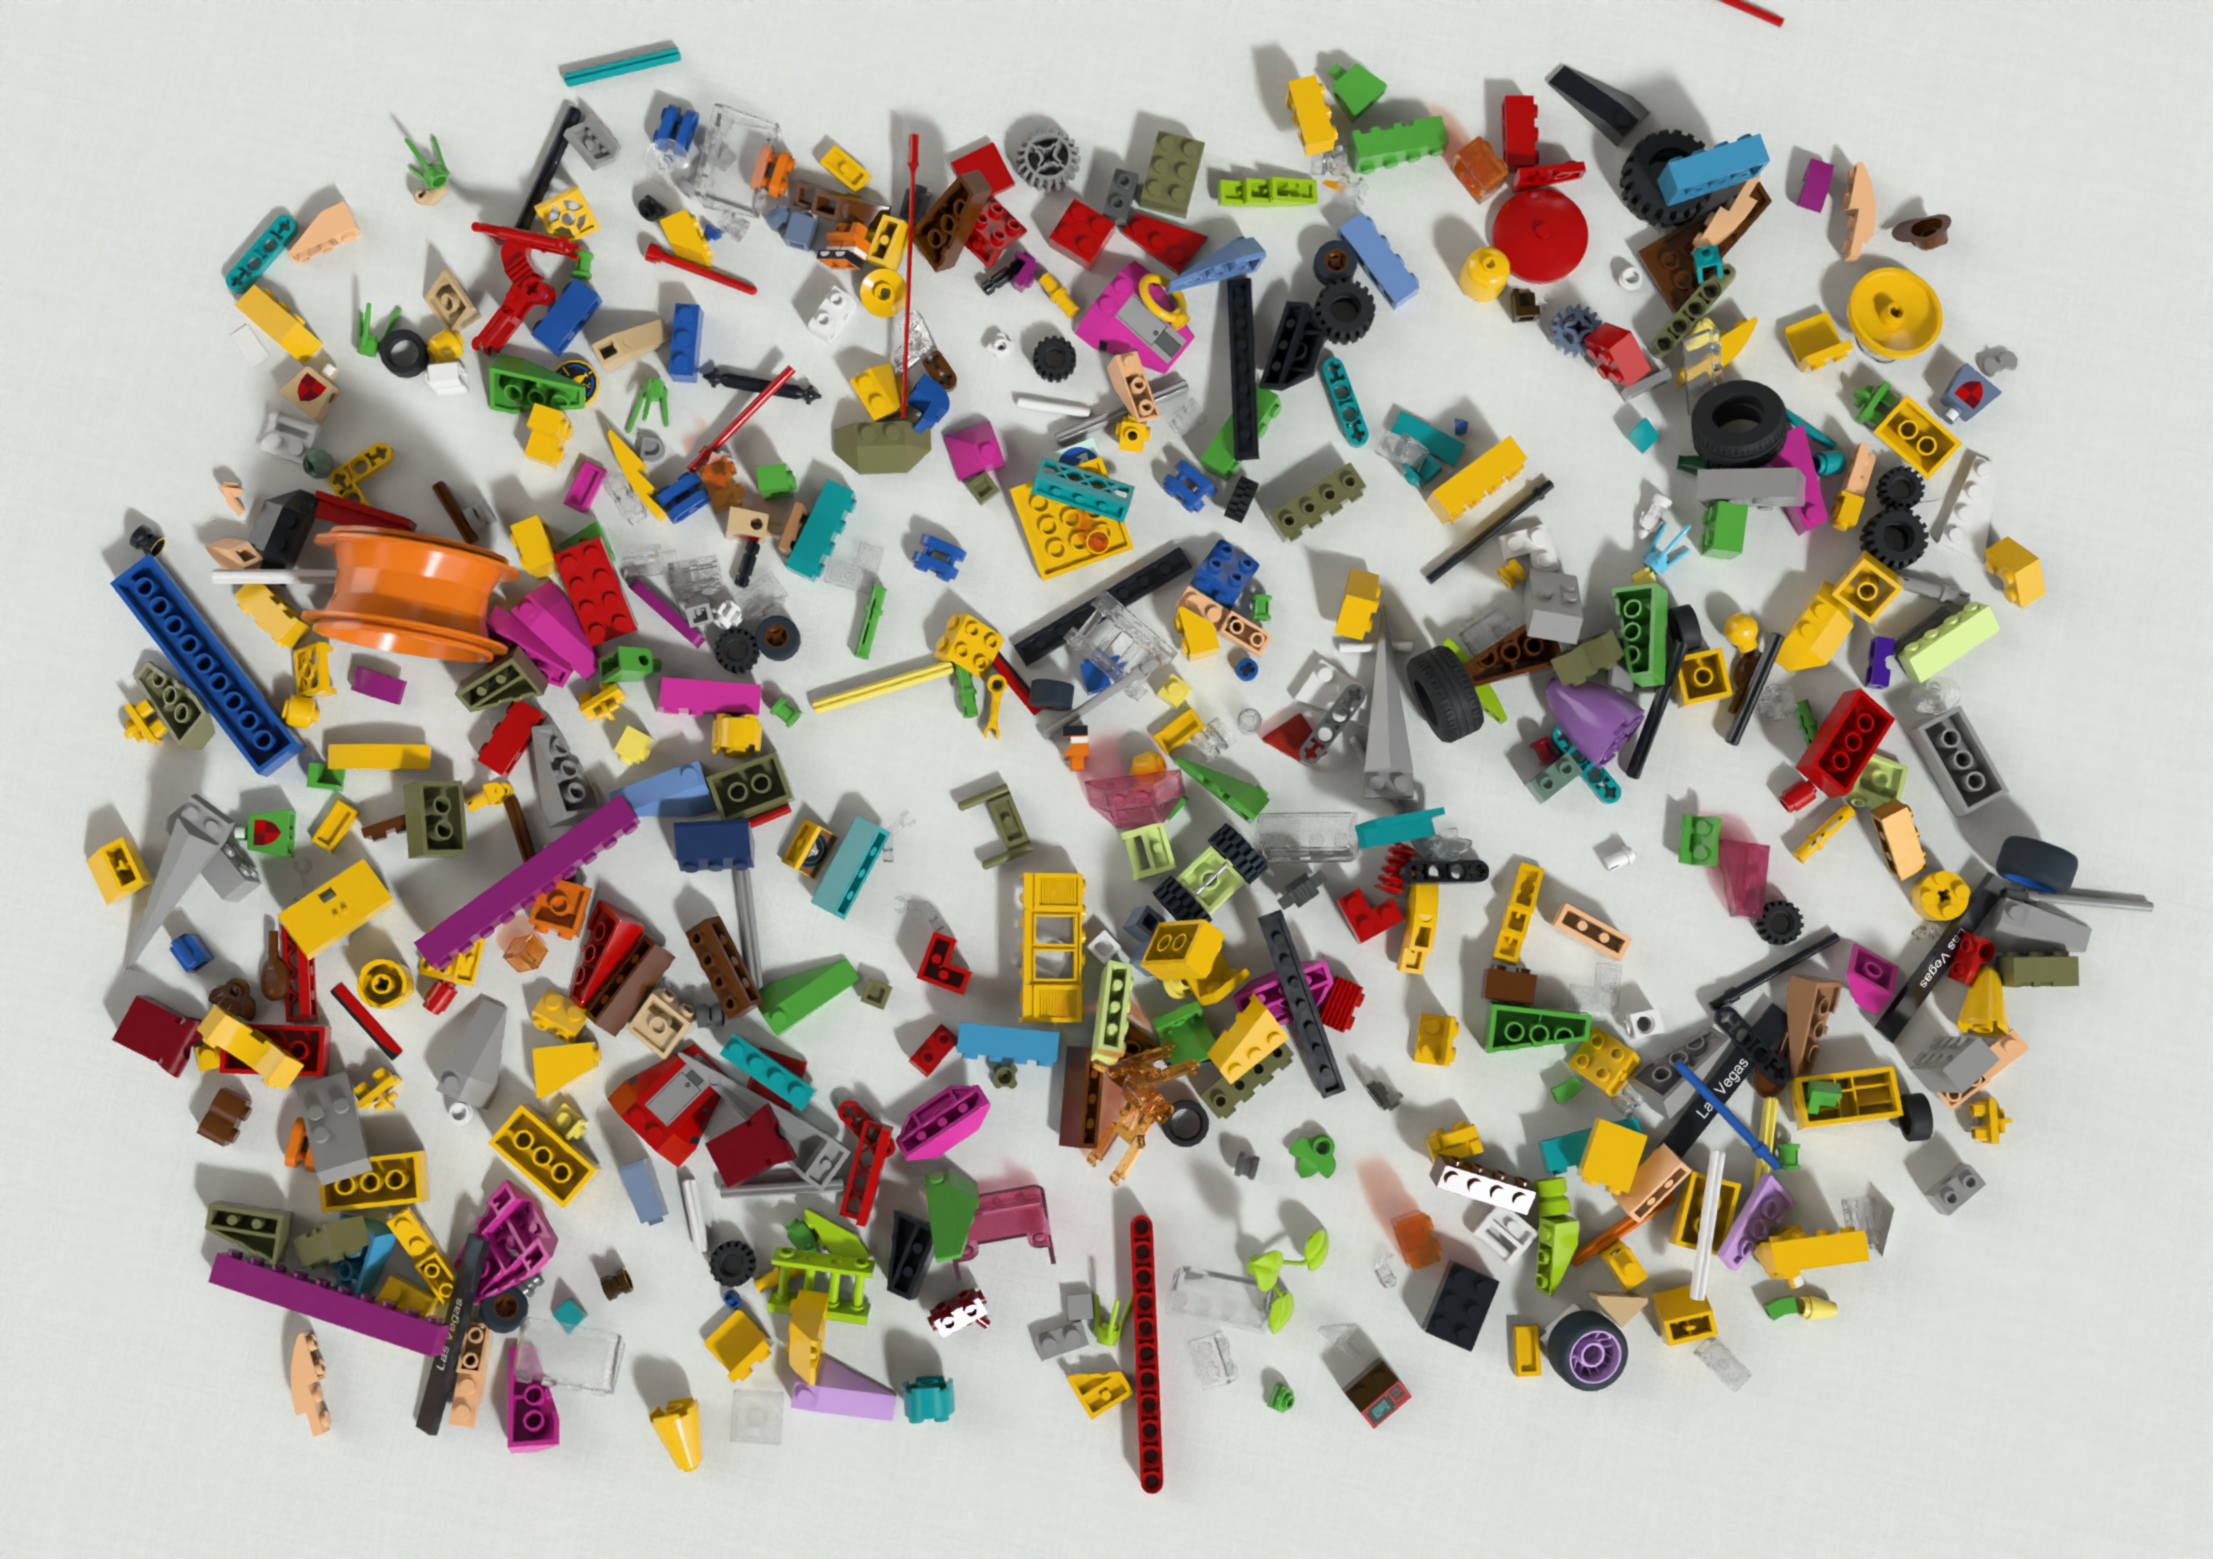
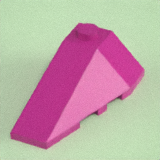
M550 580L529 592L511 610L520 621L583 679L588 681L597 672L600 656L595 646H590L569 598Z
M496 605L486 620L489 639L507 646L508 651L519 645L549 681L548 684L563 688L573 669L516 616ZM494 655L493 660L500 657L501 655Z
M535 1345L509 1346L507 1448L511 1454L538 1452L560 1445V1418Z

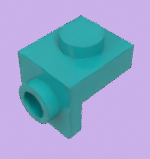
M1426 451L1409 466L1406 463L1402 466L1405 472L1403 475L1404 479L1411 486L1416 484L1420 489L1424 488L1442 471V467Z

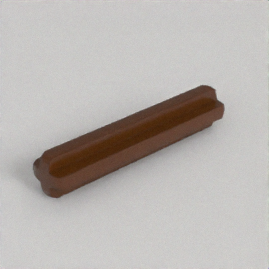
M443 481L435 483L432 489L466 544L474 545L479 541V537L470 527L463 511L447 485Z
M516 797L506 799L504 805L523 862L525 863L535 856L536 853L519 801Z

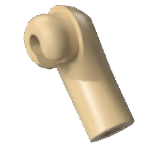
M445 186L432 190L417 189L413 194V199L420 205L432 206L449 190Z

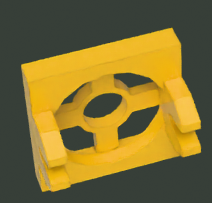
M578 185L534 206L550 236L567 237L572 243L600 229ZM563 201H575L579 203L581 207L572 210L566 208ZM557 205L560 211L558 219L550 222V211L553 206ZM567 212L574 214V221L571 224H564L561 221L563 214ZM585 214V222L578 229L576 226L578 218ZM562 226L569 228L571 233H559L555 229Z
M316 642L293 651L297 695L309 698L337 694L336 688L330 687L328 652H333V646L327 645V642ZM312 655H316L317 664L313 662ZM309 665H310V668H311L310 675H308V666H309ZM316 672H317V674H318V684H317V686L315 687V685H314V678H315Z

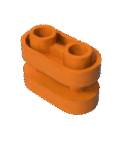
M764 144L751 178L750 190L761 193L764 187H768L769 196L779 198L781 194L785 195L788 188V181L786 179L788 173L793 172L796 159L792 158L793 154L782 150L780 155L776 156L774 155V147ZM771 164L776 165L772 178H768Z
M298 1117L292 1128L285 1156V1166L297 1168L300 1162H305L304 1169L316 1173L310 1144L307 1152H304L308 1137L304 1118Z

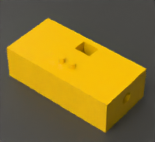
M363 858L277 916L309 961L394 903L392 896ZM333 892L335 895L333 898L325 903L321 901V899Z
M1894 1066L1798 1077L1788 1082L1797 1131L1890 1120L1903 1116ZM1809 1079L1834 1083L1845 1080L1847 1089H1842V1098L1837 1099L1835 1107L1820 1106L1818 1114L1808 1113L1805 1098Z

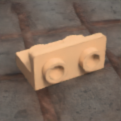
M1861 442L1852 449L1840 491L1844 490L1864 498L1876 460V455L1868 453L1870 445Z

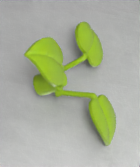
M1326 1228L1317 1230L1309 1236L1304 1247L1305 1259L1302 1261L1283 1260V1254L1278 1250H1273L1261 1256L1253 1255L1247 1263V1273L1255 1276L1258 1288L1264 1292L1272 1289L1277 1294V1297L1270 1304L1268 1313L1270 1330L1274 1335L1286 1325L1294 1309L1292 1294L1288 1292L1283 1294L1275 1286L1277 1275H1279L1282 1265H1307L1308 1270H1317L1323 1264L1328 1253L1329 1238Z

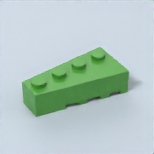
M1442 116L1413 120L1409 123V126H1405L1401 122L1394 123L1386 130H1381L1380 126L1371 127L1369 132L1361 134L1360 129L1351 132L1347 150L1354 174L1362 173V175L1374 172L1377 168H1393L1400 162L1407 161L1408 163H1413L1420 160L1423 156H1439L1446 151L1449 140Z
M1658 583L1612 588L1611 593L1615 599V612L1619 618L1621 627L1619 630L1624 641V654L1630 679L1641 687L1665 685L1668 592Z
M1489 1001L1483 1050L1486 1053H1494L1496 1051L1518 1050L1520 1048L1541 1047L1550 1044L1587 1041L1590 1036L1592 1015L1582 1011Z

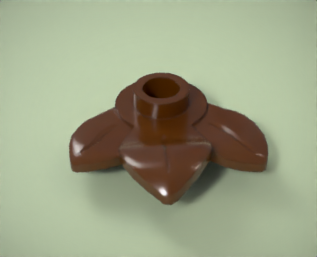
M232 978L225 985H218L211 990L209 1002L218 1005L236 1017L239 1015L247 1021H252L255 1017L256 1002L249 995L250 987L244 979ZM233 987L239 990V994L233 991Z

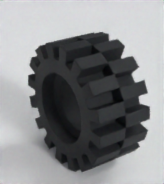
M1052 335L1051 339L1045 337L1043 342L1040 340L1038 346L1034 349L1033 365L1036 373L1040 374L1043 380L1048 379V382L1053 383V380H1057L1058 383L1063 378L1064 380L1068 379V375H1072L1076 367V354L1074 347L1071 346V342L1069 340L1066 342L1064 337L1059 339L1057 335ZM1051 351H1058L1064 356V362L1059 367H1050L1045 361L1046 355Z
M1899 466L1886 472L1878 480L1879 484L1876 486V490H1879L1876 494L1877 498L1881 497L1882 499L1880 504L1883 505L1885 503L1887 505L1886 509L1890 507L1895 509L1898 506L1904 507V511L1918 504L1921 501L1920 498L1924 496L1922 490L1925 489V484L1921 485L1923 478L1916 476L1919 474L1918 471L1912 472V468L1909 466L1907 468ZM1900 480L1908 485L1909 493L1906 497L1899 498L1894 495L1892 485L1895 481Z
M1241 475L1224 516L1242 523L1259 483Z
M733 628V630L727 629L725 634L721 633L719 635L720 639L715 642L716 648H714L719 664L728 672L731 671L735 674L737 672L742 674L746 673V670H752V666L758 663L757 659L760 657L755 637L745 629ZM734 642H742L746 646V655L740 660H734L728 654V649Z
M1785 900L1769 902L1759 909V914H1756L1757 922H1755V927L1758 926L1759 929L1757 933L1758 935L1761 934V939L1768 941L1769 944H1789L1795 941L1796 937L1802 933L1800 929L1804 927V923H1801V919H1804L1803 915H1799V908H1795L1791 902L1787 903ZM1776 913L1783 914L1788 920V926L1783 932H1776L1771 927V918Z
M728 1241L718 1246L711 1254V1261L709 1262L711 1267L710 1273L711 1275L713 1274L716 1282L721 1283L720 1285L731 1288L738 1287L753 1276V1272L756 1269V1257H754L753 1250H750L749 1245L746 1243L743 1244L741 1243L742 1241ZM735 1254L741 1258L742 1268L738 1273L732 1274L725 1270L723 1262L727 1255Z

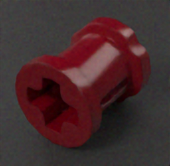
M1550 736L1530 744V747L1534 748L1540 760L1539 766L1560 758L1558 754H1555L1551 746Z

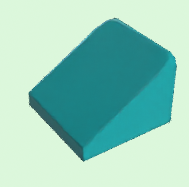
M1646 417L1626 436L1642 454L1660 437Z
M572 1297L565 1301L553 1314V1317L568 1333L572 1332L588 1316Z

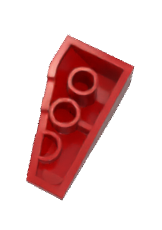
M600 899L588 923L587 929L591 930L588 944H583L581 952H584L582 966L576 969L569 996L582 1009L587 1006L628 957L641 938L645 927L635 916Z

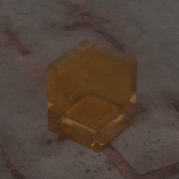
M531 934L514 938L504 953L503 958L520 973L538 969L549 950Z

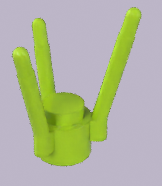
M1133 1292L1118 1326L1115 1324L1120 1300H1115L1110 1321H1103L1102 1325H1100L1099 1295L1096 1294L1094 1296L1095 1326L1093 1333L1097 1334L1096 1342L1107 1346L1116 1345L1117 1338H1120L1123 1326L1133 1306Z

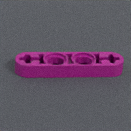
M636 577L628 585L636 595L696 648H699L706 639L693 627L690 628L685 620Z

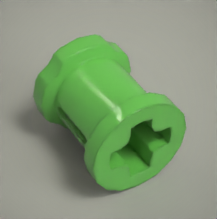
M575 250L574 254L578 255L580 260H574L573 271H570V277L578 280L592 279L590 266L591 260L594 259V254L588 251Z
M1266 594L1250 595L1252 600L1250 620L1271 621L1269 602L1272 600V596Z
M783 696L772 707L770 714L778 716L790 728L799 719L802 711L792 707L786 702L787 698Z
M1778 1143L1781 1163L1778 1169H1801V1165L1798 1164L1800 1144Z

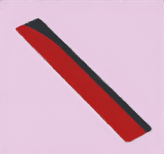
M998 651L992 666L999 675L1006 679L1009 687L1029 711L1036 715L1042 709L1029 704L1030 688Z
M340 983L331 991V994L392 1061L403 1052L343 983Z

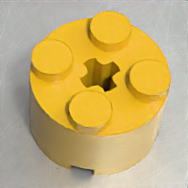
M718 714L717 719L713 721L711 752L717 755L718 751L724 752V757L749 758L752 757V752H756L757 756L760 755L762 723L756 721L757 716L751 714L742 715V718H732L730 714Z
M1949 871L1926 874L1917 879L1911 889L1914 910L1919 916L1928 921L1952 920L1960 916L1966 909L1970 896V889L1963 879ZM1938 892L1941 893V897H1942V900H1941V901H1939L1940 895L1937 894Z
M377 959L367 963L362 968L356 987L359 997L365 1004L377 1009H395L405 1004L413 995L414 979L409 968L403 963L395 960ZM385 980L389 981L387 989L382 987L385 984Z

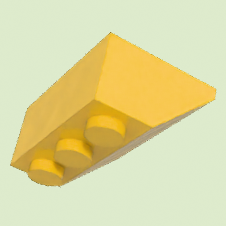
M1908 395L1904 396L1891 409L1873 431L1877 437L1927 480L1962 445L1960 440Z

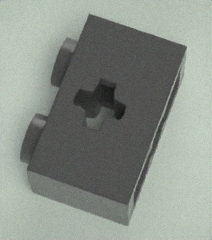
M1118 168L1115 169L1103 216L1113 221L1116 226L1125 228L1138 187L1139 174Z

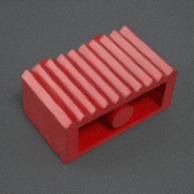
M1334 976V983L1326 994L1319 1010V1016L1323 1025L1344 1033L1346 1029L1350 1031L1355 1020L1352 1013L1355 1006L1360 1008L1365 994L1361 993L1363 987L1339 976Z

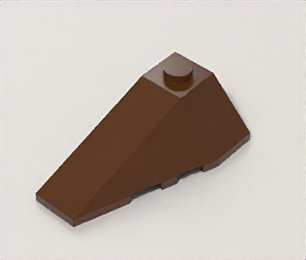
M1525 623L1463 664L1474 687L1554 669L1550 660L1558 655L1561 649L1558 641L1527 636Z

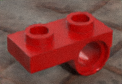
M1965 931L1947 977L1972 986L1980 963H1987L1993 958L1995 954L1994 944L1988 939Z
M940 1024L908 1062L925 1077H928L958 1043V1037L943 1024Z

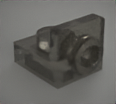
M1370 1081L1363 1086L1381 1111L1386 1109L1389 1111L1394 1110L1401 1104L1399 1099L1404 1096L1401 1092H1397L1388 1099L1386 1095L1389 1093L1381 1082L1376 1084L1375 1081Z

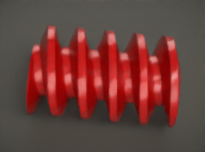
M1400 842L1394 843L1396 847L1388 848V852L1393 856H1386L1384 860L1389 865L1381 866V870L1385 874H1379L1377 878L1382 884H1374L1375 888L1392 895L1405 893V890L1400 887V884L1405 883L1400 879L1399 870L1403 864L1412 861L1411 857H1419L1420 855L1413 848Z

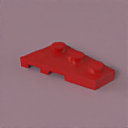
M1573 160L1563 164L1518 168L1510 184L1512 193L1581 179L1586 172L1584 161L1576 162Z
M1138 213L1133 216L1122 231L1123 236L1178 276L1184 271L1208 239L1206 235Z

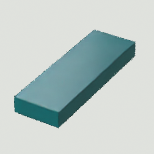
M1401 411L1389 433L1423 452L1426 451L1429 455L1454 467L1465 447V444L1403 411Z

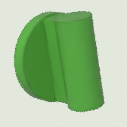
M1276 1382L1267 1406L1281 1413L1291 1409L1295 1401L1293 1390Z

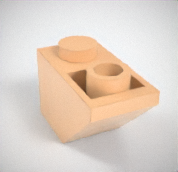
M226 537L205 548L222 569H259L263 561L260 554L245 540Z

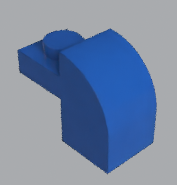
M923 374L916 382L906 400V403L921 412L913 428L919 434H922L927 427L932 429L935 423H938L948 412L950 406L949 397L945 389L926 374Z

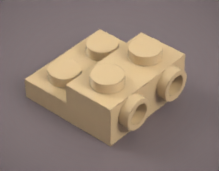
M659 987L651 993L626 1030L665 1060L679 1041L688 1033L697 1019L694 1015L695 1011L690 1005L685 1003L681 1005L674 999L675 994L671 990Z

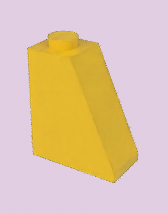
M597 1042L532 1049L537 1099L549 1097L599 1067L598 1061H602L601 1047H597Z

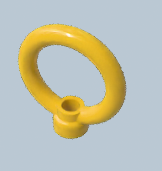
M1156 273L1143 276L1139 282V293L1146 307L1158 318L1171 322L1175 331L1184 327L1191 318L1187 314V302L1181 291L1171 293L1176 300L1178 309L1168 312L1153 300L1148 286L1150 283H1156L1166 288L1171 280Z

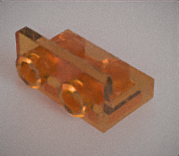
M725 455L720 457L721 460L699 468L716 515L729 511L730 506H743L742 498L746 497L742 484H737L734 475L738 474L733 460L728 461Z

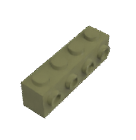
M1350 462L1270 513L1268 520L1283 543L1287 540L1293 542L1303 535L1302 531L1310 526L1311 529L1317 527L1323 522L1322 518L1329 513L1331 516H1334L1343 509L1342 505L1349 500L1351 503H1354L1363 497L1362 492L1365 490L1366 485Z
M1283 1042L1232 1084L1222 1075L1204 1090L1199 1097L1218 1119L1222 1116L1227 1119L1237 1110L1234 1106L1242 1100L1245 1103L1255 1095L1253 1089L1259 1084L1264 1087L1274 1078L1272 1073L1280 1068L1282 1071L1293 1062L1291 1057L1294 1053Z

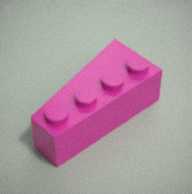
M662 677L657 687L656 712H664V714L671 715L689 713V716L711 714L715 718H717L718 714H730L738 716V718H742V715L745 714L757 716L760 709L761 685Z

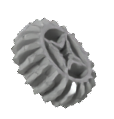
M1046 127L1045 133H1042L1038 128L1036 130L1037 136L1029 133V141L1024 139L1021 141L1023 147L1017 149V154L1020 155L1016 157V163L1019 164L1017 170L1018 173H1023V181L1029 180L1030 188L1037 184L1039 192L1044 186L1047 192L1050 193L1051 187L1055 186V189L1059 192L1060 184L1062 183L1065 187L1069 186L1068 179L1074 180V172H1079V166L1077 165L1081 162V157L1077 155L1079 148L1073 147L1075 144L1074 139L1067 140L1068 134L1066 132L1059 136L1058 128L1054 130V133H1050L1049 127ZM1051 144L1048 148L1041 147L1042 145ZM1061 149L1068 158L1066 166L1058 158ZM1031 154L1039 162L1036 171L1029 164ZM1048 157L1052 158V162L1044 163V158H1047V160ZM1048 172L1056 173L1055 175L1050 176L1045 175Z

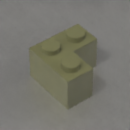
M1613 629L1580 640L1577 644H1571L1550 661L1562 686L1571 683L1573 686H1577L1587 681V677L1598 672L1597 669L1604 668L1606 671L1617 666V661L1624 656V652Z

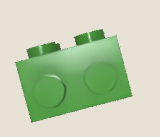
M1198 1000L1186 1002L1179 1009L1170 1013L1164 1012L1152 1020L1174 1071L1180 1072L1209 1059L1207 1053L1216 1041L1204 1019Z

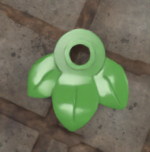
M1319 1134L1313 1139L1300 1138L1291 1145L1288 1152L1292 1156L1300 1158L1298 1161V1173L1301 1178L1311 1177L1319 1171L1321 1175L1328 1179L1335 1171L1336 1161L1332 1155L1335 1145L1329 1136ZM1325 1142L1326 1150L1319 1151L1317 1148L1318 1144Z

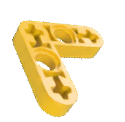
M376 443L335 469L329 476V484L335 494L344 499H349L351 495L357 494L360 497V504L372 507L358 485L393 462L395 456L393 449L385 443ZM379 450L387 451L385 459L378 457L380 455ZM369 456H370L371 458L375 459V460H373V461L376 463L375 466H374L373 463L368 459ZM361 461L367 462V471L363 474H358L356 472V465ZM339 476L345 478L344 483L349 490L345 491L340 484H336L338 483Z

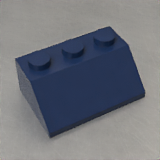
M749 819L674 822L676 858L680 871L695 873L699 870L719 872L723 869L743 871L747 868H754L755 840Z

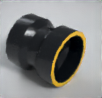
M145 525L139 526L130 538V545L136 549H142L145 555L150 553L158 556L166 543L164 537L159 534H153L152 530Z

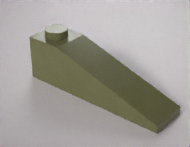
M147 661L134 677L135 681L179 748L202 750L215 734L210 712L197 694L153 662Z

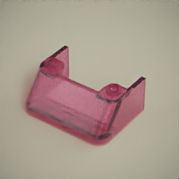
M1027 1185L979 1194L980 1205L975 1210L973 1225H970L968 1240L962 1258L952 1260L956 1280L960 1281L962 1280L960 1262L974 1259L979 1253L978 1245L1027 1236L1031 1247H1048L1051 1264H1056L1043 1187Z

